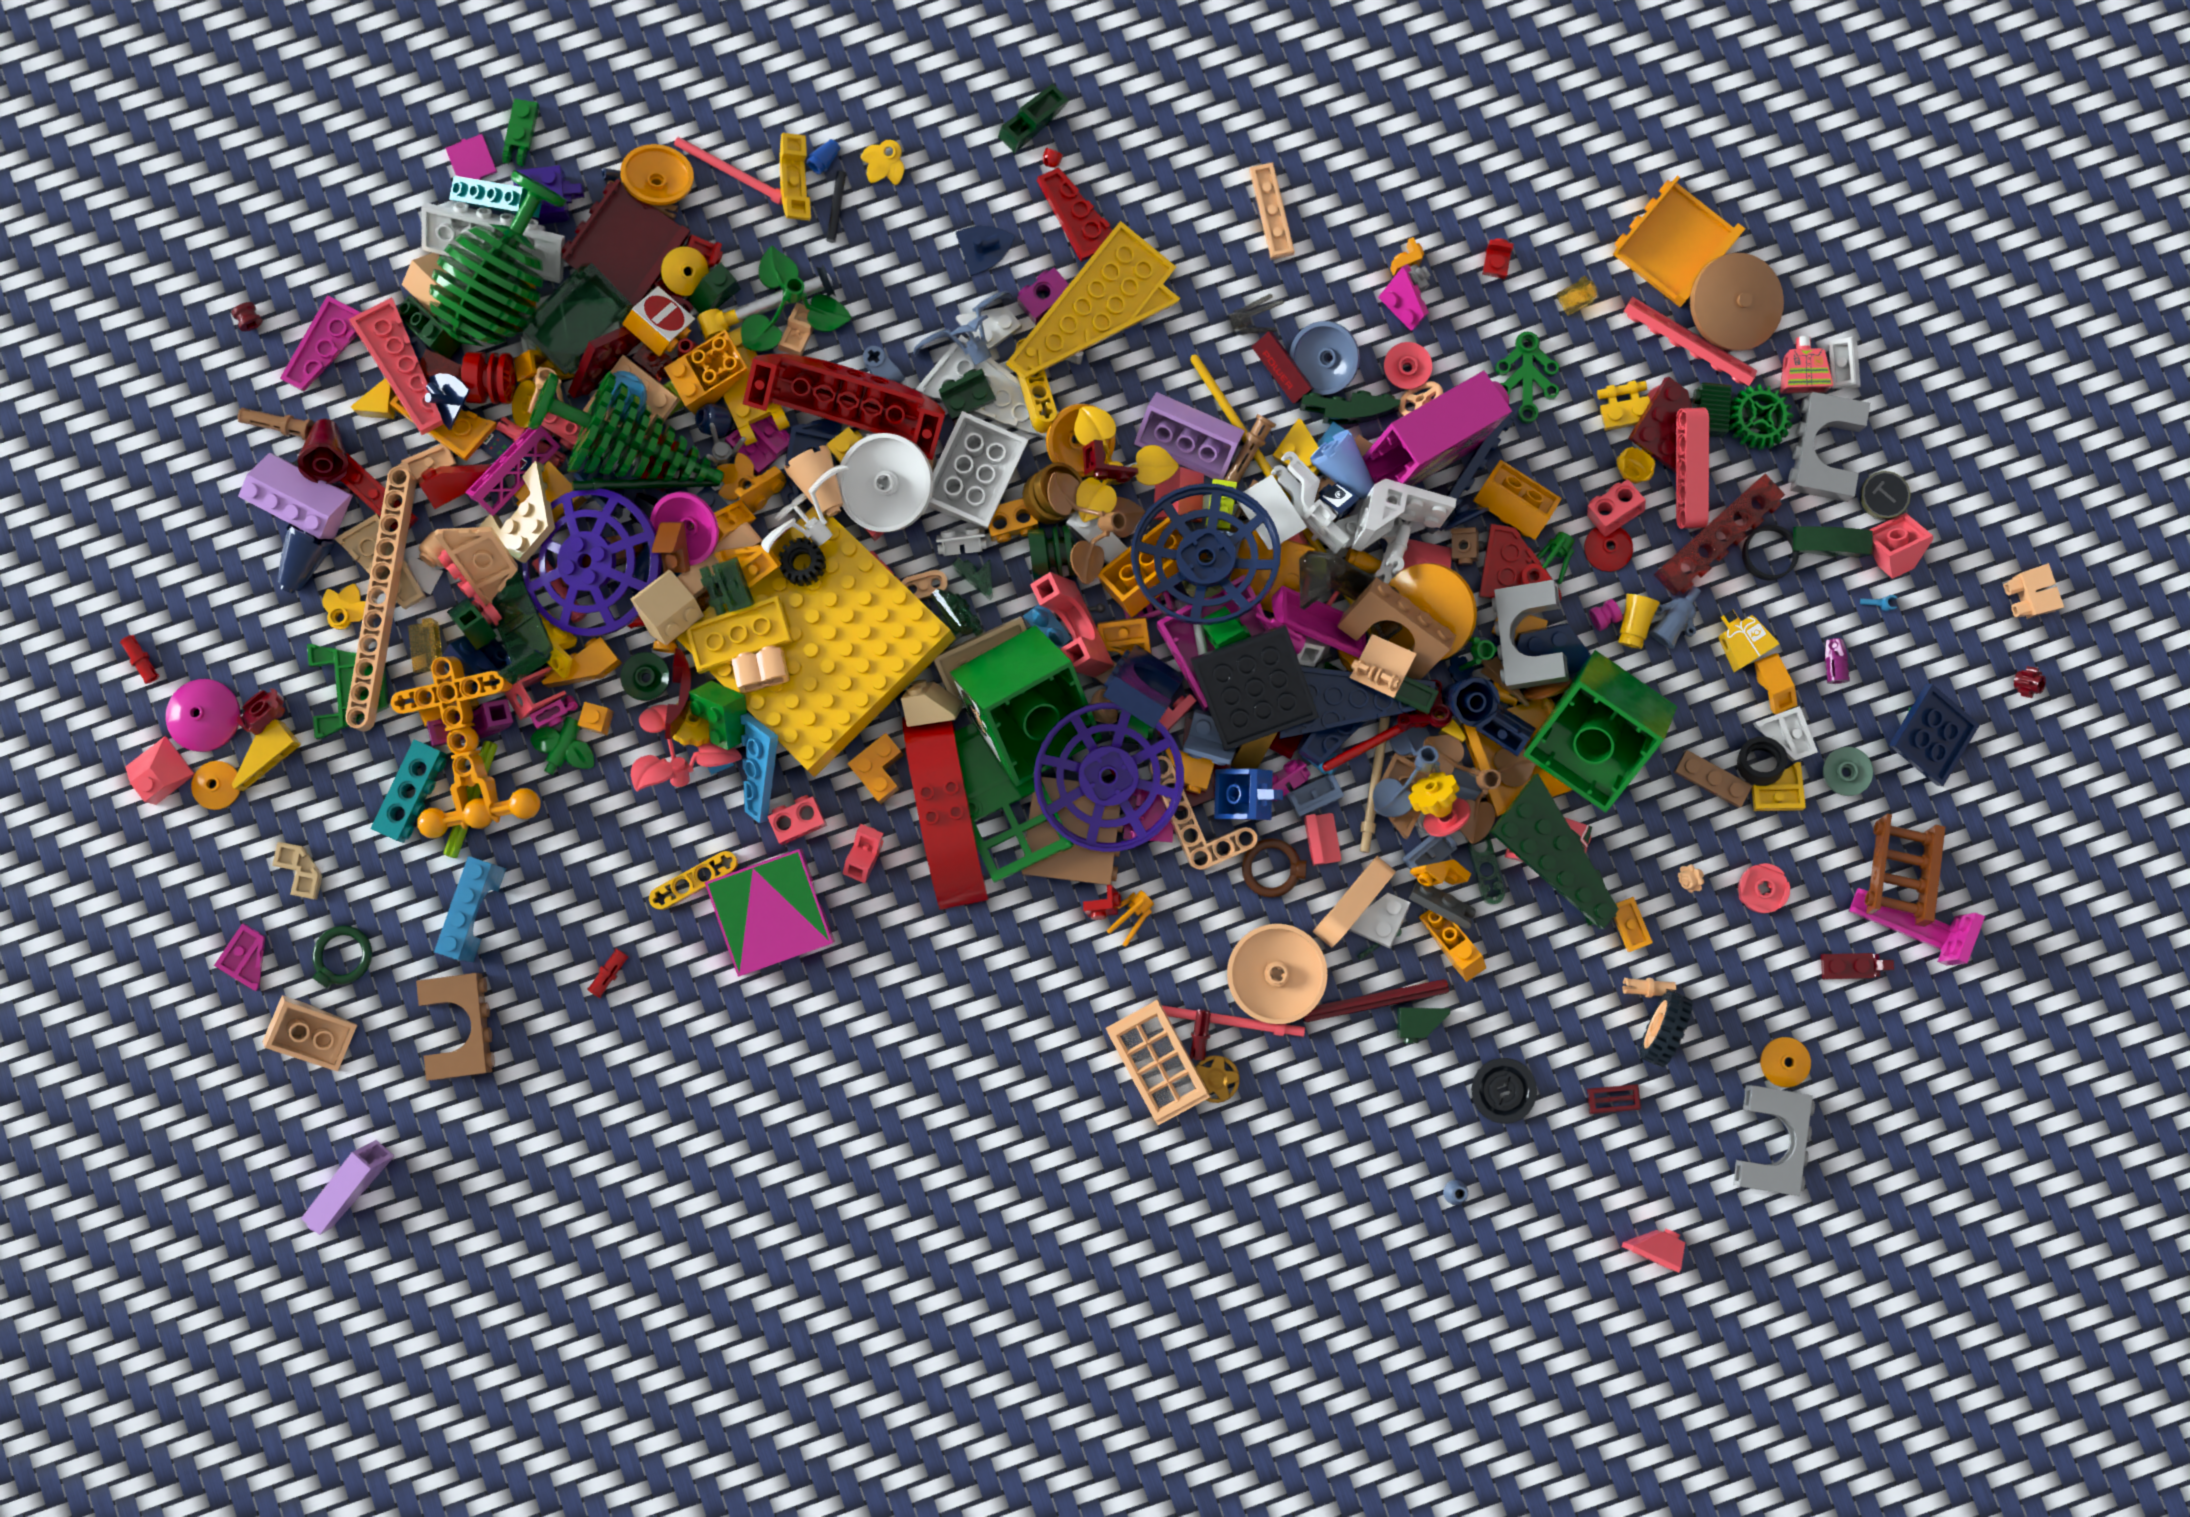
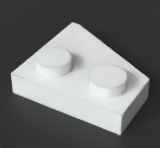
M1008 307L981 312V316H988L982 323L985 338L988 342L986 346L989 351L1022 328V325ZM976 312L961 314L955 318L959 325L962 326L967 325L968 322L977 318ZM978 326L977 332H972V333H973L974 337L979 336V338L981 339L980 331H979V326Z
M1800 706L1753 723L1754 727L1765 737L1778 741L1784 747L1787 757L1792 762L1818 752Z
M1386 893L1367 908L1348 931L1391 948L1411 906V902Z

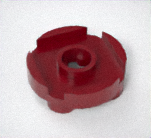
M270 688L271 692L269 693L265 690L258 692L242 707L245 712L243 716L238 714V724L245 731L252 732L254 735L262 733L273 719H278L284 714L285 708L283 707L284 699L282 695L273 688Z

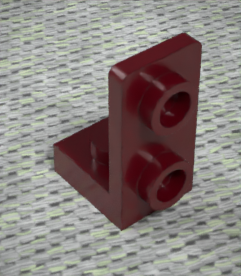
M1093 440L1083 447L1084 476L1094 477L1095 480L1116 479V482L1125 483L1138 474V468L1105 464L1106 453L1103 449L1102 440Z

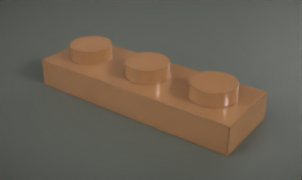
M1688 750L1684 751L1674 770L1675 774L1738 808L1742 807L1753 786Z

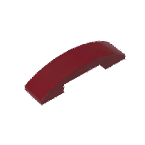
M675 648L673 662V683H681L678 705L668 704L665 739H671L681 728L690 705L691 673L688 661L680 648Z

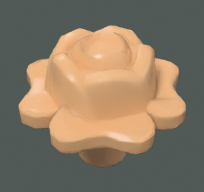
M1692 864L1687 867L1681 866L1678 873L1681 886L1690 893L1701 891V885L1704 884L1702 879L1704 877L1703 872L1700 869H1695Z

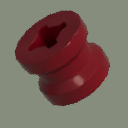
M253 302L242 303L231 311L233 318L238 320L239 329L243 332L254 330L263 322L261 316L256 314V307Z

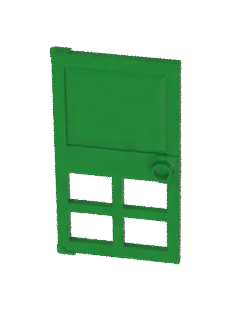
M973 723L954 732L976 845L994 883L1060 851L1064 852L1074 847V843L1058 833L1060 840L1032 853L1023 832L1048 820L1044 814H1041L1019 825L1010 805L1035 792L1034 777L1016 787L1001 768ZM1042 782L1044 797L1049 805L1052 801ZM1003 808L1012 829L984 842L975 822ZM1054 813L1053 815L1062 824L1058 813ZM1016 836L1025 857L997 870L988 849Z

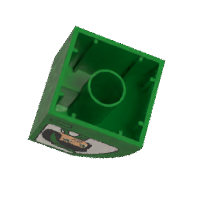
M1036 625L950 671L957 691L973 724L1001 768L1016 787L1034 777L1036 757L1048 732L1059 720L1072 711L1089 705L1072 661ZM1092 712L1080 716L1086 728L1097 725ZM1071 721L1054 736L1047 748L1046 755L1060 757L1067 743L1078 734ZM1100 732L1091 735L1095 742L1102 739ZM1082 740L1072 749L1068 758L1086 748ZM1042 764L1041 773L1053 766Z

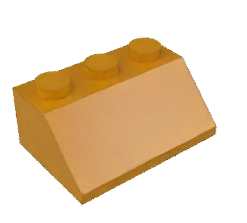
M1500 459L1473 501L1479 507H1488L1491 513L1498 516L1502 522L1518 529L1522 535L1536 540L1562 498Z

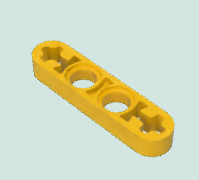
M729 851L720 852L653 889L649 895V902L652 907L658 910L668 909L706 888L705 882L700 881L698 878V872L702 868L710 869L711 878L708 880L710 881L733 873L738 867V859ZM723 857L732 858L733 861L730 862L731 867L727 869L723 866L717 869L721 873L717 875L711 863L714 862L718 866L723 863ZM680 880H687L690 885L689 890L684 894H680L676 889V885ZM671 886V890L677 898L673 900V896L670 895L664 899V905L659 902L656 903L657 894L659 892L663 895L669 893L670 891L667 887Z

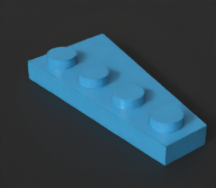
M747 713L740 715L741 724L745 725V735H741L742 746H746V759H742L743 769L747 775V781L743 782L745 812L758 823L768 821L767 816L773 786L778 735Z

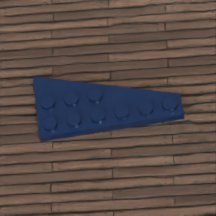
M1301 666L1319 718L1280 731L1279 739L1416 711V709L1351 679L1352 672ZM1414 679L1435 689V681Z

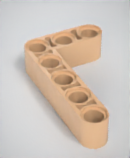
M1157 756L1158 760L1164 761L1167 765L1165 773L1161 774L1160 784L1165 786L1167 783H1173L1175 785L1176 771L1172 762L1166 756ZM1150 761L1148 769L1153 779V769ZM1183 790L1178 806L1181 805L1186 809V816L1178 820L1173 815L1170 821L1190 866L1200 870L1206 869L1243 853L1256 845L1257 834L1253 829L1247 827L1238 828L1206 842ZM1159 795L1166 810L1172 798ZM1192 828L1196 832V838L1193 842L1188 843L1184 839V832ZM1247 831L1251 836V841L1243 846L1239 842V835ZM1221 841L1226 842L1228 845V852L1225 855H1219L1216 851V846ZM1198 851L1204 852L1206 860L1202 865L1195 864L1193 859Z

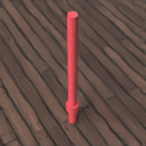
M680 137L676 138L674 142L676 147L769 196L771 201L776 204H782L781 189H774Z
M1162 1005L1168 1017L1188 1020L1196 1019V1010ZM1211 1013L1210 1023L1274 1032V1035L1277 1036L1287 1034L1304 1037L1305 1027L1269 1024L1255 1019Z

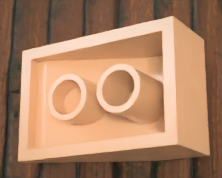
M282 995L262 1042L267 1049L338 1072L357 1024L307 1003Z

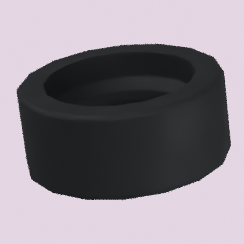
M1758 736L1749 739L1742 745L1737 758V769L1741 777L1756 786H1767L1778 781L1782 777L1787 764V753L1784 747L1778 741L1769 737ZM1756 750L1770 753L1777 761L1775 769L1769 772L1754 770L1747 762L1749 753Z

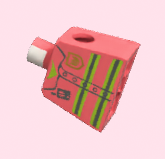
M1810 336L1797 337L1796 349L1789 350L1783 358L1780 394L1827 392L1833 386V381L1825 350L1823 348L1811 349Z

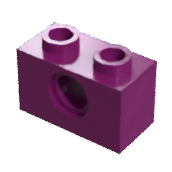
M1055 267L1050 271L1045 270L1037 277V281L1033 285H1026L1019 291V296L1017 297L1018 305L1032 322L1037 325L1069 284ZM1041 291L1050 293L1049 297L1041 299L1037 295Z

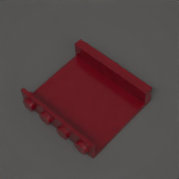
M617 178L614 183L611 181L608 183L603 191V194H605L604 198L600 203L596 201L589 211L591 216L587 222L582 221L575 230L577 236L572 242L570 240L567 241L561 252L563 253L562 259L564 262L632 309L650 293L653 284L662 276L661 266L665 256L671 250L682 247L691 233L685 226H679L652 205L633 197Z

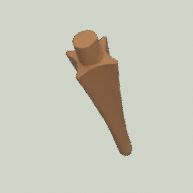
M1498 656L1492 660L1481 661L1484 666L1480 671L1481 673L1498 683L1524 706H1529V702L1519 689L1510 690L1506 687V684H1502L1500 670L1504 669Z

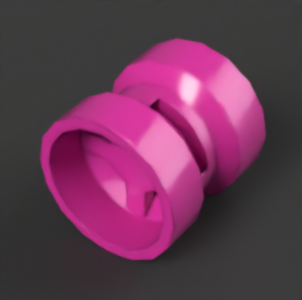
M1613 599L1605 601L1603 607H1594L1589 610L1590 619L1598 631L1608 628L1611 622L1616 624L1623 620L1621 610Z

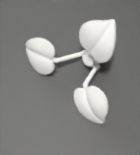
M843 465L835 466L821 475L808 490L819 520L816 517L809 520L797 506L807 498L802 493L791 504L786 505L776 515L775 520L779 521L787 514H792L793 510H795L806 522L804 525L806 529L795 523L796 520L792 518L770 532L761 543L762 548L769 553L773 542L785 530L791 527L802 532L807 538L810 537L818 547L825 543L833 534L825 525L827 521L822 514L815 493L825 480L841 471L850 469Z

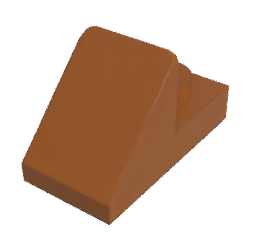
M661 522L659 524L652 553H661L664 573L667 570H671L673 573H686L690 571L684 522Z

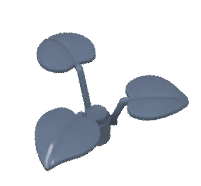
M1002 291L979 303L972 309L973 312L976 311L977 318L968 322L967 325H962L953 332H951L950 328L923 339L914 348V356L916 357L919 350L925 344L938 338L950 337L964 351L965 355H970L974 365L992 357L986 346L988 342L985 338L982 323L988 316H981V312L993 301L1005 298L1012 299L1010 292ZM978 326H979V331H980L981 339L979 338V336L974 337V335H973V333H972V332H977ZM967 332L971 339L966 342L968 347L955 335Z
M1397 719L1395 720L1393 726L1397 725ZM1412 727L1389 739L1392 749L1398 755L1406 756L1412 753L1416 757V767L1404 786L1398 780L1392 778L1383 779L1375 786L1373 802L1374 809L1378 814L1385 817H1399L1408 813L1412 809L1408 798L1411 792L1406 789L1410 786L1418 772H1429L1433 768H1435L1436 773L1440 772V762L1437 761L1438 751L1432 746H1423L1424 740L1430 737L1425 727ZM1454 768L1451 775L1454 776L1460 788L1455 793L1457 798L1475 801L1476 797L1482 792V789L1476 784V779L1469 773Z

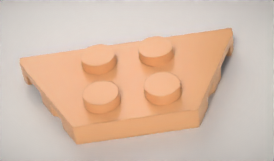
M475 527L435 530V537L485 606L490 602L492 603L497 593L501 592L506 586V581L512 578L518 570V564L493 528Z

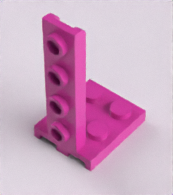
M1860 888L1857 889L1848 912L1941 950L1937 962L1943 965L1968 963L1985 916L1975 912L1954 916L1951 925L1935 919L1933 923L1922 927L1915 925L1916 917L1913 913L1881 906L1880 910L1872 915L1866 914L1865 896L1868 891Z

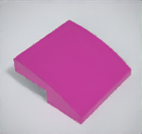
M772 416L750 424L757 442L746 446L744 443L737 452L743 453L751 459L754 464V473L757 476L764 472L788 448L790 435L785 430L779 431ZM736 429L725 438V442L730 445L731 449L742 438L739 430Z

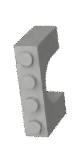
M1812 392L1806 399H1803L1800 407V413H1803L1802 422H1799L1796 431L1799 441L1798 445H1795L1792 454L1795 464L1794 468L1790 470L1788 482L1791 483L1790 491L1845 502L1855 497L1859 473L1832 468L1824 464L1815 452L1814 440L1817 432L1823 428L1833 427L1855 432L1863 430L1867 426L1870 409L1869 402Z
M1554 580L1495 589L1492 607L1493 611L1497 612L1498 621H1495L1494 626L1496 635L1500 636L1501 645L1497 646L1499 659L1503 660L1504 669L1500 670L1502 684H1506V687L1510 690L1570 681L1567 657L1563 652L1542 656H1527L1518 651L1514 638L1517 626L1528 615L1561 609L1557 583Z
M1746 1085L1743 1110L1769 1114L1781 1120L1789 1133V1147L1785 1155L1779 1161L1772 1164H1758L1736 1160L1733 1185L1800 1196V1192L1805 1188L1803 1168L1807 1165L1809 1157L1806 1145L1812 1134L1809 1121L1810 1116H1813L1815 1110V1102L1812 1101L1813 1095Z

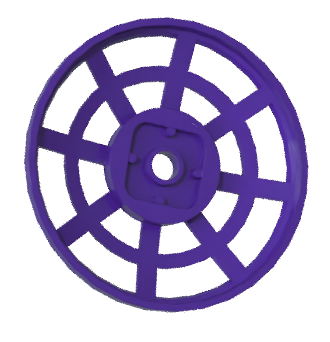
M606 489L566 493L551 502L552 510L557 505L563 503L565 516L554 524L555 529L541 544L539 554L540 577L531 582L529 559L526 563L522 562L523 578L527 592L540 614L551 624L563 631L591 637L617 632L630 625L639 617V614L633 606L622 618L615 621L609 607L614 605L624 595L629 586L641 591L660 577L661 553H652L657 533L645 512L622 494ZM584 495H597L609 498L602 512L591 509L574 511L572 498ZM618 503L625 506L636 517L644 532L629 536L624 526L611 516ZM595 517L598 519L591 532H580L577 518ZM567 523L570 536L561 545L553 541L552 538ZM607 523L618 532L622 540L611 544L601 535ZM648 541L650 570L648 580L644 582L633 577L636 562L634 546ZM547 550L558 554V568L547 573L546 554ZM626 550L627 557L625 573L615 569V553ZM588 554L591 557V564L589 567L584 568L582 559ZM562 578L569 585L565 599L555 591L551 582ZM610 579L620 582L621 584L617 590L605 600L600 588L605 586ZM544 586L551 598L563 607L560 621L543 608L538 601L535 591ZM578 591H591L596 604L587 606L574 604ZM572 611L578 613L600 612L606 625L597 628H578L570 626L569 623Z
M1099 702L1086 705L1072 711L1059 720L1043 740L1034 768V788L1037 801L1051 826L1072 843L1089 850L1101 852L1131 849L1156 836L1169 823L1176 812L1184 786V766L1181 753L1166 727L1160 722L1157 723L1155 728L1164 739L1150 745L1141 734L1127 727L1131 714L1113 702ZM1096 710H1122L1118 724H1099L1086 728L1080 717L1085 713ZM1071 721L1078 734L1067 743L1060 757L1046 755L1047 748L1054 736ZM1102 731L1115 732L1112 744L1097 747L1091 736ZM1125 734L1135 739L1144 749L1132 756L1122 749L1121 746ZM1082 740L1089 753L1083 758L1081 763L1068 760V755L1072 749ZM1170 748L1173 754L1176 768L1175 788L1160 784L1161 771L1156 754ZM1148 758L1151 760L1153 769L1152 782L1140 779L1137 764ZM1042 764L1057 767L1056 783L1060 798L1049 805L1045 800L1042 789ZM1064 769L1078 772L1080 786L1068 793L1064 784ZM1112 769L1115 772L1116 776L1112 782H1104L1102 780L1101 774L1104 770ZM1136 788L1149 791L1145 801L1134 811L1128 798L1134 793ZM1157 794L1172 798L1163 816L1146 831L1139 817L1150 808ZM1086 795L1087 798L1095 803L1092 816L1078 809L1073 801ZM1119 804L1126 815L1118 819H1102L1105 806ZM1066 806L1077 818L1090 824L1087 838L1079 837L1066 829L1053 814ZM1130 823L1137 835L1132 839L1121 842H1096L1099 827H1119Z

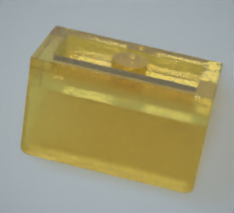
M433 618L422 619L420 624L408 626L414 673L430 672L432 662L436 658L442 657L439 624Z

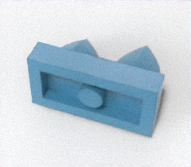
M1038 604L1023 615V618L1030 627L1036 625L1059 649L1073 640L1048 608Z

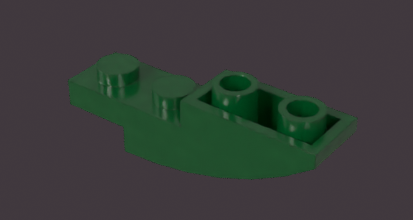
M1368 391L1352 393L1350 401H1346L1345 398L1333 396L1330 399L1323 398L1318 393H1308V395L1302 396L1300 410L1324 414L1322 423L1332 424L1333 421L1338 425L1358 424L1377 420L1396 412L1401 400L1395 399V396L1389 394H1382L1381 397L1373 396Z

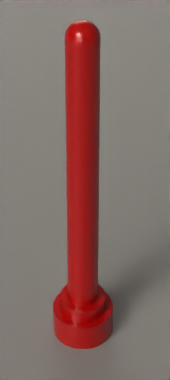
M1416 710L1412 711L1410 715L1422 714V712ZM1404 720V721H1402L1401 723L1406 724V723H1408L1409 721H1408V720ZM1430 723L1415 724L1412 727L1423 728ZM1395 725L1324 762L1322 768L1324 771H1330L1406 730H1401Z

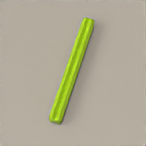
M484 741L481 753L479 754L483 759L487 774L498 747L496 743ZM479 784L474 787L467 786L468 802L480 797L481 789ZM461 825L453 826L444 850L445 856L451 858L458 857L468 827L464 830Z

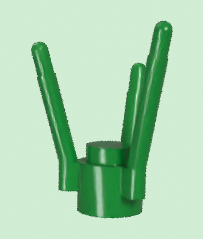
M1558 532L1555 538H1551L1548 544L1536 555L1540 560L1550 550V555L1542 565L1544 569L1548 567L1555 556L1560 558L1565 556L1558 584H1562L1570 558L1574 553L1572 546L1575 541L1564 532Z

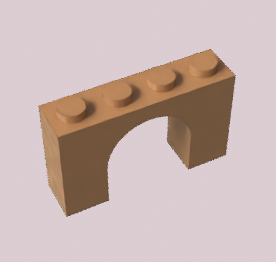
M1377 577L1343 613L1337 626L1357 641L1376 622L1391 620L1404 625L1412 633L1415 643L1409 650L1417 654L1406 676L1421 680L1449 652L1456 637L1449 628L1441 625L1427 612L1419 609L1408 598L1400 595L1389 584Z
M470 973L416 981L419 1006L455 1003L467 1012L471 1021L469 1038L462 1047L452 1052L424 1056L426 1081L492 1073V1067L495 1066V1057L493 1052H490L489 1042H492V1030L487 1025L490 1008L489 1004L485 1002L484 993L487 992L485 977L483 978L481 973Z

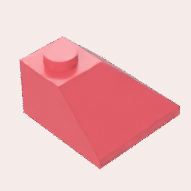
M1906 512L1869 529L1873 531V557L1879 568L1892 579L1914 569L1933 541V535Z
M1412 539L1408 540V548L1402 558L1404 560V568L1402 570L1423 563H1435L1451 568L1452 548Z
M166 736L125 766L130 784L144 802L154 805L165 799L195 774Z
M1667 1228L1664 1232L1655 1230L1627 1240L1621 1246L1667 1269L1678 1273L1681 1270L1685 1242L1678 1239L1680 1234Z

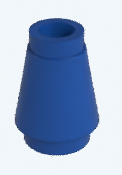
M830 139L810 153L806 163L813 172L820 175L822 172H827L841 148L835 140Z

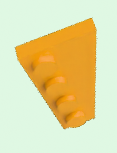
M395 396L389 402L390 406L414 423L398 397ZM461 410L451 430L443 424L427 434L467 461L496 429L497 423L490 419L486 420L478 417L477 414L470 411Z

